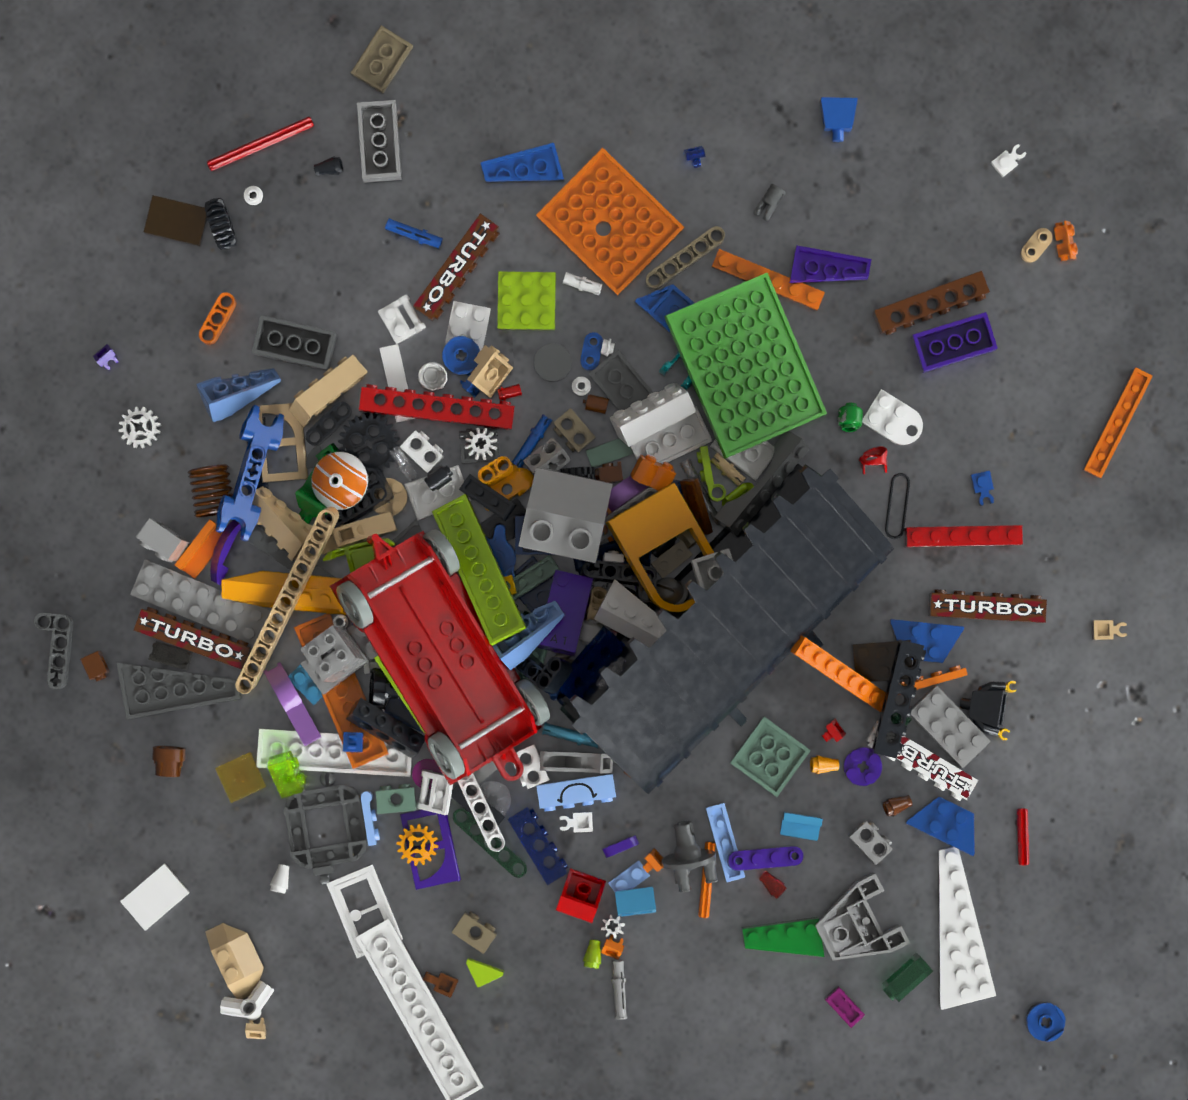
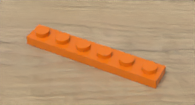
M721 249L718 250L712 268L744 281L768 273L776 294L814 310H818L825 292L804 283H790V278Z
M1137 367L1134 368L1083 469L1084 471L1102 478L1153 377L1152 375Z

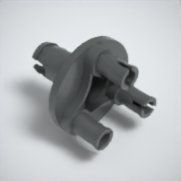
M681 821L674 825L677 846L673 854L662 859V866L664 868L674 870L675 884H678L680 893L691 891L688 874L697 867H704L706 883L718 881L715 868L717 864L715 852L709 849H701L696 843L691 821Z

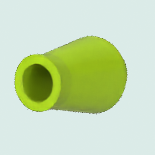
M589 940V945L583 958L584 967L599 969V964H601V941Z

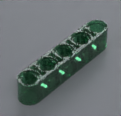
M462 807L455 810L452 817L455 824L516 878L523 877L526 874L527 864L505 844L504 848L498 852L490 850L485 845L482 832L474 835L470 830L472 825L477 824L474 816ZM460 811L465 812L467 815V819L464 822H460L456 818V814ZM484 824L482 825L484 830L490 831ZM494 837L493 839L496 843L493 848H500L502 845L501 839ZM503 850L508 851L510 854V858L506 861L499 858V853ZM517 863L524 866V871L520 874L515 873L513 870V866Z

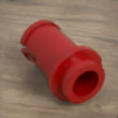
M519 384L505 388L501 386L500 389H497L500 401L522 396Z

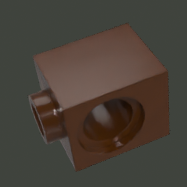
M96 651L80 659L90 680L100 681L107 677L106 673L110 672L101 651Z

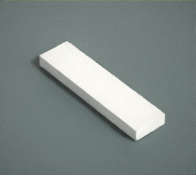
M395 344L379 348L388 387L397 388L396 391L404 392V389H408L399 345ZM396 397L393 403L396 407H401L405 401L402 397ZM395 416L396 423L415 419L411 417Z

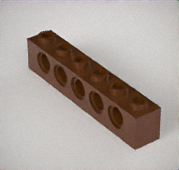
M979 271L879 308L872 313L880 334L886 333V335L897 332L896 328L903 326L905 329L915 325L914 321L920 319L922 322L933 318L932 315L938 312L940 315L950 312L952 307L957 306L958 309L969 305L968 301L975 299V302L986 299V295L990 291L983 272ZM969 286L972 289V295H965L963 287ZM946 293L954 295L953 302L946 301ZM927 300H934L936 308L930 309L927 306ZM909 307H917L919 310L918 315H911ZM898 313L901 316L900 322H894L891 319V314Z

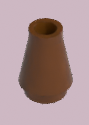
M909 795L888 798L882 803L884 812L888 817H894L913 805Z

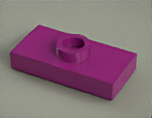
M839 986L825 998L827 1003L850 1028L865 1016Z

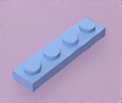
M720 803L706 807L726 882L744 878L743 870H732L727 864L728 855L738 850L725 804ZM739 857L735 859L737 865L741 863Z

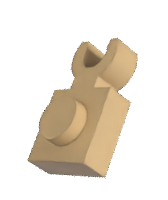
M1094 620L1093 640L1114 639L1113 634L1125 637L1127 633H1120L1119 628L1127 626V623L1121 622L1113 626V620Z

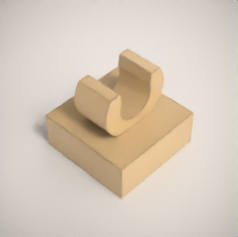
M264 1018L260 1019L259 1024H254V1020H249V1023H246V1038L266 1039Z

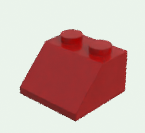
M570 868L556 911L592 923L606 881Z

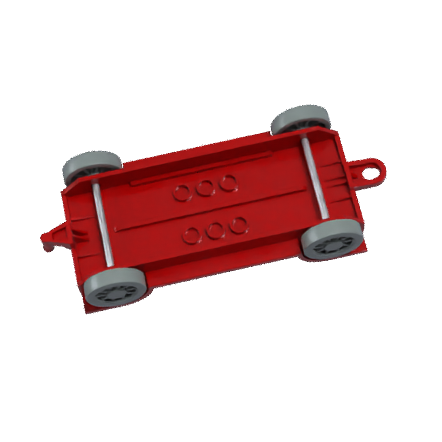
M436 529L426 534L424 531H421L395 547H391L378 534L368 536L367 542L373 546L374 559L329 587L350 621L359 631L367 636L425 732L427 747L449 785H452L491 761L494 762L505 780L515 781L519 779L523 774L524 767L513 747L536 734L542 728L541 724L550 719V711L537 687L528 679L520 680L514 668L510 670L501 661L493 646L489 643L467 590L456 573L459 571L460 564L452 545ZM506 763H514L517 771L514 776L506 772Z

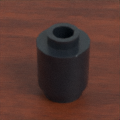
M441 464L427 474L424 481L432 491L439 490L453 480L451 477L453 472L447 465L444 467Z

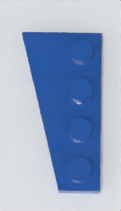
M554 143L480 162L485 182L564 180Z

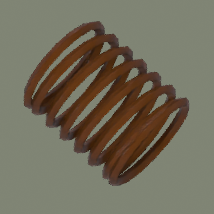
M221 464L189 470L187 472L190 474L189 478L222 475L210 479L192 481L189 483L190 485L223 482L211 486L191 489L192 493L224 489L208 494L195 495L192 499L220 497L223 495L232 497L233 494L228 493L233 489L231 486H228L231 483V480L227 478L230 473L226 471L229 466ZM221 498L197 502L193 506L219 504ZM219 506L195 510L194 516H215Z

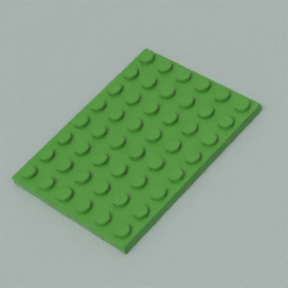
M768 273L664 316L724 459L827 414Z

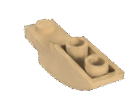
M392 512L334 528L322 554L326 555L329 551L365 542L367 537L373 534H378L380 537L397 531Z

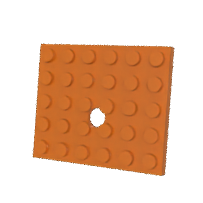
M604 148L536 214V217L617 296L685 228ZM598 223H609L611 226L610 233L606 236H600L596 232Z

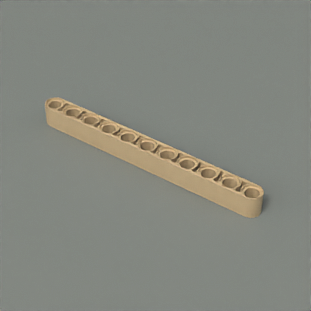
M327 507L318 514L235 685L238 692L247 694L257 685L339 519V512L335 507ZM325 512L331 514L332 521H328L325 518ZM317 529L323 531V538H320L317 535ZM309 546L315 549V555L309 553ZM300 563H304L307 566V571L301 570ZM292 580H296L299 583V588H295L292 585ZM284 597H288L290 599V605L284 602ZM276 613L282 616V621L276 619ZM267 630H271L274 633V638L268 636ZM260 646L265 648L266 654H262L259 651ZM251 663L257 665L258 671L252 669ZM244 679L250 683V687H246L243 684Z

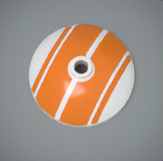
M346 452L330 453L324 456L313 470L312 488L314 494L326 507H335L337 510L351 508L362 500L367 491V471L363 463L352 454ZM335 477L338 478L337 484H334L333 479Z

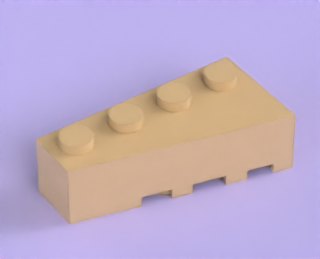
M354 355L349 358L346 356L337 363L339 366L335 369L329 368L323 374L324 377L322 379H315L308 385L309 389L305 392L302 389L294 396L295 400L289 411L303 428L309 424V420L313 415L317 417L327 407L326 404L332 405L341 397L342 392L345 394L365 378L368 372Z
M263 486L256 489L252 504L261 507L257 524L263 525L265 527L264 532L269 537L272 536L278 541L276 545L281 550L285 549L289 553L287 557L291 561L296 559L312 525L307 524L301 519L299 514L290 510L283 501L278 500L272 495L269 489Z

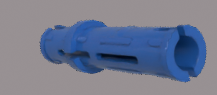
M390 218L385 226V230L419 241L418 243L421 245L424 243L439 249L443 241L442 237L427 233L425 229L422 231ZM397 227H400V228H403V229H405V230L411 231L412 233H408V232H406V231L400 230V229H398ZM416 234H419V235H421V236L430 238L431 240H427V239H425V238L419 237V236H417Z
M542 414L536 426L531 428L530 435L513 461H511L512 463L522 468L524 465L523 460L531 454L539 440L544 438L543 434L553 420Z

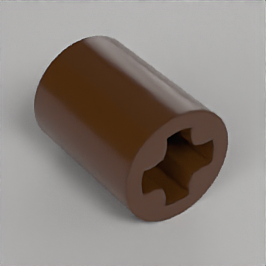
M588 394L587 400L583 399V403L586 404L585 410L606 414L609 398Z

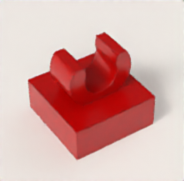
M834 718L825 726L828 731L822 737L826 742L831 738L838 742L846 735V732Z

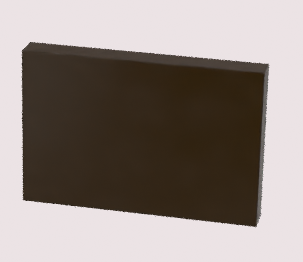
M152 195L144 233L200 246L207 220L205 207Z

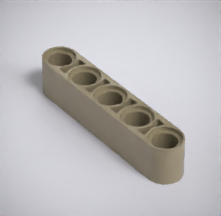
M714 226L647 274L646 286L650 290H657L723 243L725 238L724 230L721 227ZM719 232L721 239L715 241L711 238V234ZM703 243L706 246V250L699 252L696 250L695 245ZM682 254L690 256L688 263H683L680 260ZM667 265H672L675 268V272L667 274L664 268ZM656 276L660 282L657 285H651L649 278Z

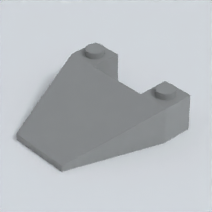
M870 873L856 880L815 925L832 961L890 953L910 944L901 925H896L882 932L867 902V899L884 891L876 873Z

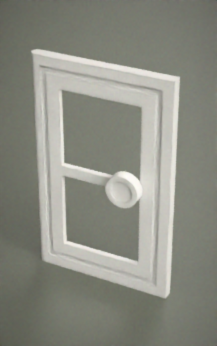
M373 864L327 883L356 958L364 956V953L355 939L359 934L353 921L360 920L362 914L379 908L384 921L388 918L390 919L399 937L403 940ZM367 878L377 904L362 911L355 909L350 913L340 889Z

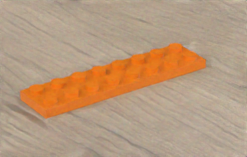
M326 613L294 627L303 647L329 627L334 626L331 615ZM355 672L324 695L322 694L342 744L344 732L363 733V753L346 752L353 769L389 754L382 740L346 720L353 704L360 698L366 700Z

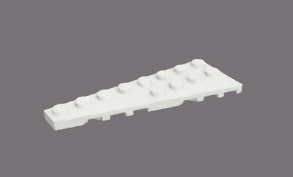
M955 847L938 850L939 1005L941 1010L996 996L960 852Z

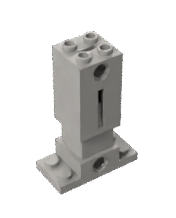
M332 625L300 649L307 658L300 664L324 695L377 656V653L365 633L359 631L354 625L344 630Z

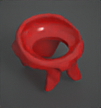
M878 446L871 448L859 457L863 474H865V465L882 464L884 472L887 473L888 450L886 447ZM869 457H877L872 460H866Z

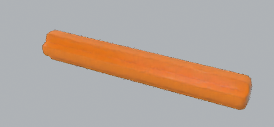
M705 842V849L715 852V842ZM704 867L698 915L701 918H708L712 883H706Z

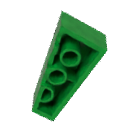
M818 917L741 927L745 949L825 957L823 942L815 927L819 921Z

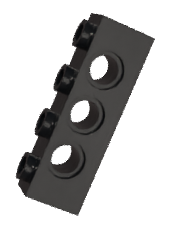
M362 698L353 704L346 717V720L410 758L419 753L425 742L424 735Z

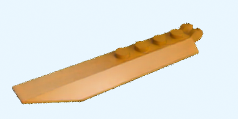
M258 571L222 579V598L260 607L273 608L289 573ZM311 575L294 610L346 615L329 587L342 578ZM292 580V585L295 588H299V583L296 580ZM288 597L283 598L286 604H291Z

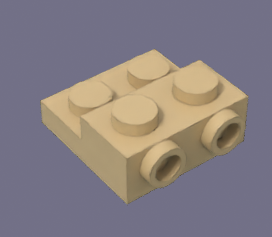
M485 345L474 359L478 365L467 380L491 398L513 367L508 364L509 359L501 354L498 349L492 345L490 347Z

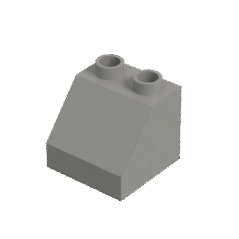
M537 467L518 547L596 563L612 483Z

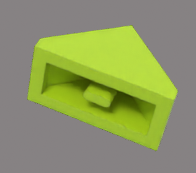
M471 958L467 959L466 964L477 988L503 976L504 970Z

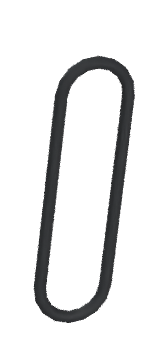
M904 473L894 475L891 480L885 532L891 539L900 538L905 528L910 479ZM898 476H904L907 479V490L902 529L898 536H891L888 532L894 480Z

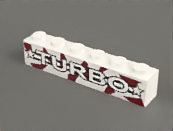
M876 721L866 738L870 748L873 746L879 721ZM888 732L886 740L887 742H892L895 735L893 732ZM902 736L900 742L903 744L900 755H897V759L902 762V767L909 771L913 768L919 772L917 776L926 781L928 779L933 780L935 787L942 791L945 788L952 792L951 796L959 801L962 798L968 799L978 782L977 779L909 738ZM885 756V757L889 758V759L892 760V761H895V759H896V758H892V757Z

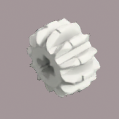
M476 428L477 435L470 431L469 434L473 439H465L466 442L471 443L466 445L465 449L473 448L468 454L472 456L476 452V460L479 459L480 454H482L483 460H486L485 453L492 457L493 453L490 449L497 450L496 446L491 445L496 443L497 439L490 440L494 435L493 432L486 436L487 428L483 429L482 434H480V429ZM479 439H483V442L486 441L487 443L483 449H480L479 446L476 447Z

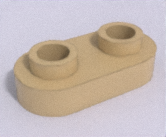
M1046 228L1036 230L1022 247L1020 252L1021 258L1028 263L1035 262L1052 242V233ZM1041 234H1044L1046 236L1045 241H1042L1040 239ZM1028 250H1034V255H1029Z

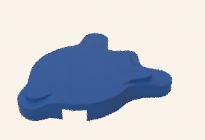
M499 524L495 527L493 538L489 539L487 536L486 538L503 576L512 575L514 578L515 550L506 539L505 526Z

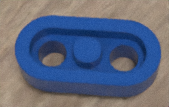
M595 332L589 333L584 339L580 363L587 371L594 370L600 362L603 338ZM596 339L597 344L591 345L590 340ZM588 357L593 358L594 362L592 364L586 362Z

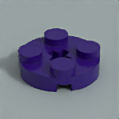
M859 747L852 750L845 757L843 770L846 777L852 783L859 786H867L876 782L880 777L882 762L879 755L871 752L872 749ZM862 761H865V764L868 766V769H865L864 772H860V768L857 767Z

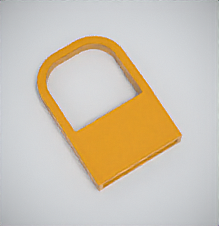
M672 483L605 523L650 600L657 607L665 611L681 612L688 610L695 603L694 599L691 598L677 605L664 601L657 593L639 561V557L689 529L704 556L714 553L676 484Z

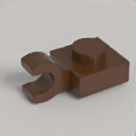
M426 971L423 977L424 981L435 985L433 991L450 998L458 983L457 978L440 972L439 977Z

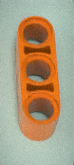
M225 292L218 296L199 331L200 340L207 345L216 343L236 307V299L230 293ZM226 297L232 299L228 307L222 305V301ZM216 314H221L222 321L217 324L214 323L213 317ZM207 331L213 332V337L210 340L204 339V333Z

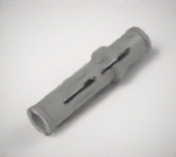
M624 960L611 961L613 972L611 983H613L615 1019L623 1020L627 1019Z

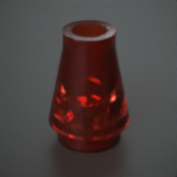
M768 871L764 872L759 878L771 897L774 896L778 899L787 890L785 883L771 875Z

